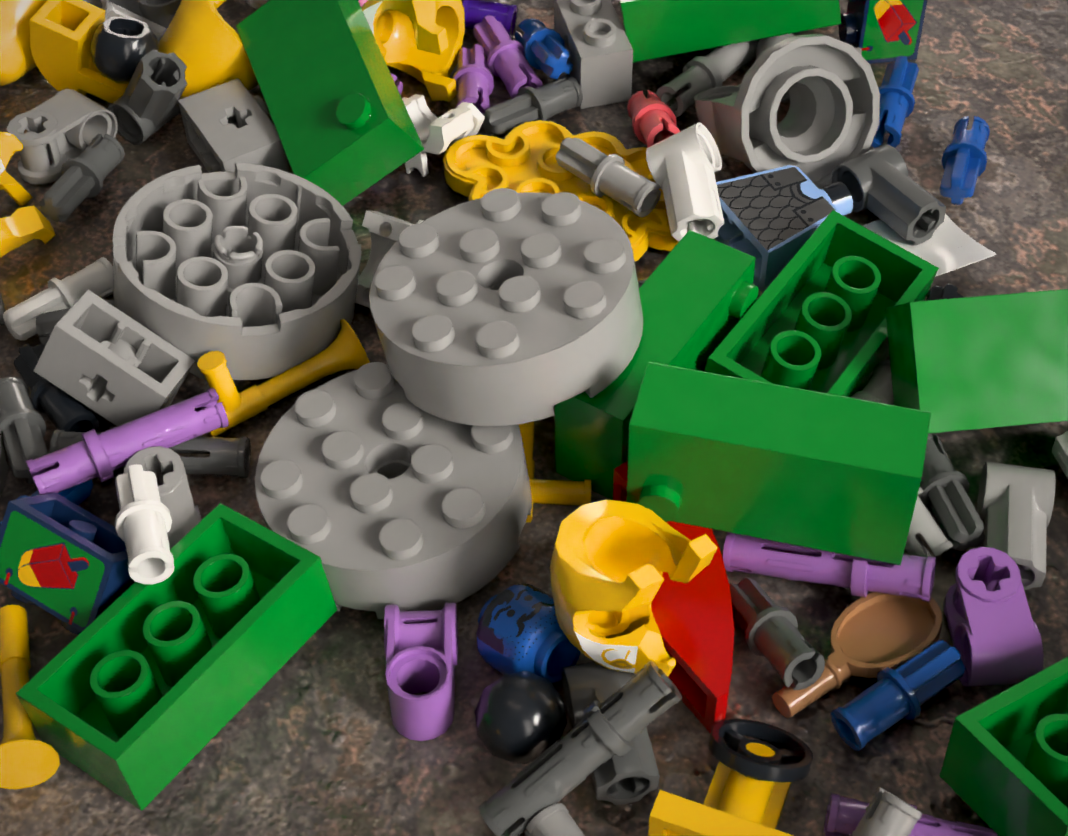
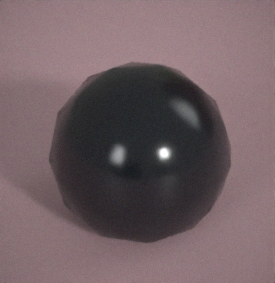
M114 16L97 26L90 42L92 62L102 76L122 84H129L142 57L152 50L159 52L158 40L147 23L133 17Z
M529 671L505 675L484 688L474 711L477 736L493 756L514 764L533 762L551 745L560 740L567 723L563 697L549 679Z

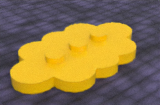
M536 120L514 127L504 139L487 135L467 136L454 142L445 152L443 165L446 183L453 191L469 197V201L482 198L486 193L498 188H509L517 193L540 192L555 194L569 192L575 194L579 200L598 207L618 222L630 240L635 262L644 255L648 247L672 251L679 243L671 235L664 194L661 189H659L661 196L656 207L650 214L641 218L614 199L605 195L599 197L593 194L590 184L559 166L556 161V154L560 149L561 142L566 138H579L607 156L614 153L624 159L625 166L655 182L646 160L647 147L626 149L616 137L605 132L591 131L573 135L564 126L557 123Z

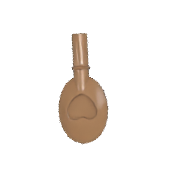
M872 592L866 598L862 597L856 600L841 613L833 625L830 638L831 654L827 659H824L825 668L821 677L806 689L793 690L791 686L789 688L785 686L772 695L775 707L785 718H790L832 689H840L841 684L853 675L877 678L878 672L884 668L897 669L939 640L942 629V612L940 607L932 597L930 602L922 601V599Z

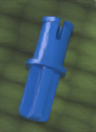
M529 18L522 21L518 27L524 31V35L515 31V41L523 45L524 56L528 63L536 69L543 70L551 79L557 80L562 72L570 74L574 64L568 59L570 52L565 48L561 35L553 29L546 28L544 23L538 19Z
M897 56L895 62L887 64L882 84L878 87L880 91L879 126L871 145L874 148L883 144L886 134H889L887 144L896 148L901 140L905 118L913 112L915 99L912 93L919 69L916 63L908 62L907 56Z
M965 116L957 121L953 131L952 143L943 152L941 162L944 173L939 190L941 196L951 198V204L961 205L964 198L973 196L977 177L986 168L988 159L984 148L989 138L990 129L986 121L977 116H974L971 130H967L969 116Z
M939 640L894 670L888 667L882 669L877 674V682L844 706L837 707L831 712L830 717L835 730L849 747L859 751L866 746L867 742L893 726L902 718L909 721L916 719L920 716V706L964 675L966 668L961 660L962 655L955 646L951 647L944 640Z

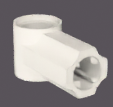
M697 123L648 147L646 150L649 170L664 194L671 235L677 241H680L689 230L714 239L719 236L718 231L725 224L714 174L722 168L721 155L711 133L703 124Z

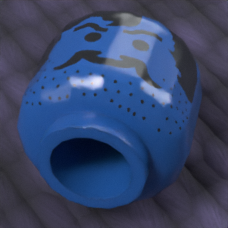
M527 583L510 586L491 597L480 611L479 625L476 633L477 650L487 664L503 675L529 671L554 683L562 679V667L575 665L579 659L581 651L568 640L558 624L553 597L535 586Z

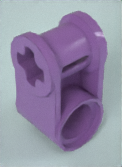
M978 547L970 549L962 555L955 570L956 583L949 588L943 601L944 613L947 618L953 646L962 655L961 660L966 668L964 675L959 678V681L966 687L1018 684L1042 671L1044 661L1041 635L1031 616L1021 581L1020 570L1016 562L1009 555L996 548Z
M445 603L442 610L400 611L396 604L385 605V677L393 726L399 734L410 740L426 741L435 739L447 731L453 722L455 714V665H458L456 603ZM420 692H426V693H427V694H423V695H413V694H415V693H420Z

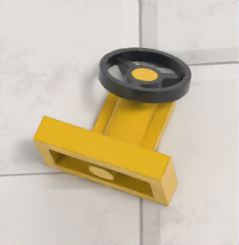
M746 719L720 721L712 727L708 741L710 752L719 762L704 803L700 804L659 790L649 816L648 836H794L776 830L791 782L802 780L809 774L813 753L801 739L776 726ZM744 736H750V737H755V738L763 739V740L772 742V743H774V744H777V745H779V746L785 748L786 750L777 749L775 746H773V745H771V744H769V743H766V742H763V741H759V740H754V739H747V738H745Z

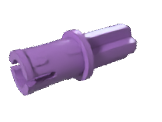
M487 15L483 17L482 22L474 25L473 35L480 46L484 48V52L488 57V69L493 75L500 77L507 87L511 98L517 97L518 90L526 86L533 88L542 86L541 80L526 61L523 45L518 41L512 40L501 22L497 21L494 16Z
M474 44L471 49L462 47L458 52L457 71L453 76V79L456 80L457 105L462 102L473 103L484 114L487 108H490L489 96L494 89V79L487 67V57L484 56V48L479 44Z

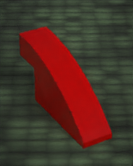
M628 461L614 469L613 500L627 502ZM668 521L666 522L690 540L706 534L718 547L711 563L688 583L673 581L670 579L668 572H663L661 576L664 578V581L651 602L653 617L661 633L665 650L669 657L676 660V665L668 677L680 692L683 703L708 732L711 733V729L716 723L726 719L734 646V619L730 585L721 550L712 529Z

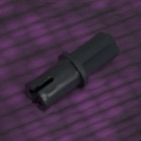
M25 344L18 349L20 355L14 360V367L31 391L30 400L34 408L40 413H46L57 430L87 432L94 429L97 432L99 420L86 405L34 372L45 346L38 344L30 347L29 344Z

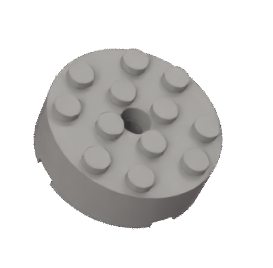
M235 163V172L202 173L200 165L190 166L172 171L147 183L135 192L120 210L113 228L114 305L117 309L196 360L189 372L200 379L206 380L204 374L200 372L197 362L202 355L210 351H221L224 353L227 360L226 365L233 380L271 378L326 349L337 338L341 330V319H345L351 325L355 310L362 254L361 244H358L352 230L353 219L346 209L328 192L304 178L280 169L249 163Z
M498 188L486 193L482 198L461 203L431 216L420 224L411 225L400 233L398 241L385 254L373 275L370 285V309L390 375L404 389L406 399L433 416L460 424L474 426L524 424L554 416L553 405L573 398L584 391L590 398L594 397L615 381L625 370L639 347L643 332V311L634 255L628 236L618 222L598 207L579 200L575 194L569 192L555 194L540 192L517 193L509 188Z
M382 362L367 363L356 371L334 378L316 389L302 394L271 430L264 442L256 466V497L266 527L321 558V564L325 571L337 612H340L342 606L357 610L375 611L377 619H384L385 605L396 604L400 611L441 610L445 603H458L479 591L491 582L514 557L520 547L518 538L526 523L527 515H531L532 510L531 486L518 424L508 426H474L451 422L426 413L406 399L404 389L390 375L387 364Z

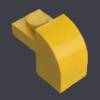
M47 0L29 20L32 57L41 74L57 91L73 89L82 95L89 93L113 103L124 94L128 84L117 83L102 76L92 62L90 42L97 26L105 21V10L83 0Z

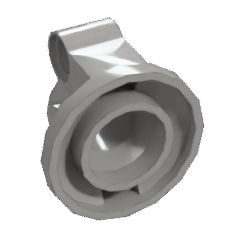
M822 34L790 36L765 50L744 75L740 85L708 89L694 97L698 123L703 124L711 133L720 154L744 162L753 173L787 165L799 167L818 188L832 184L833 169L837 165L870 150L879 126L880 91L871 65L852 45ZM788 91L790 94V107L784 119L777 124V110L783 95Z

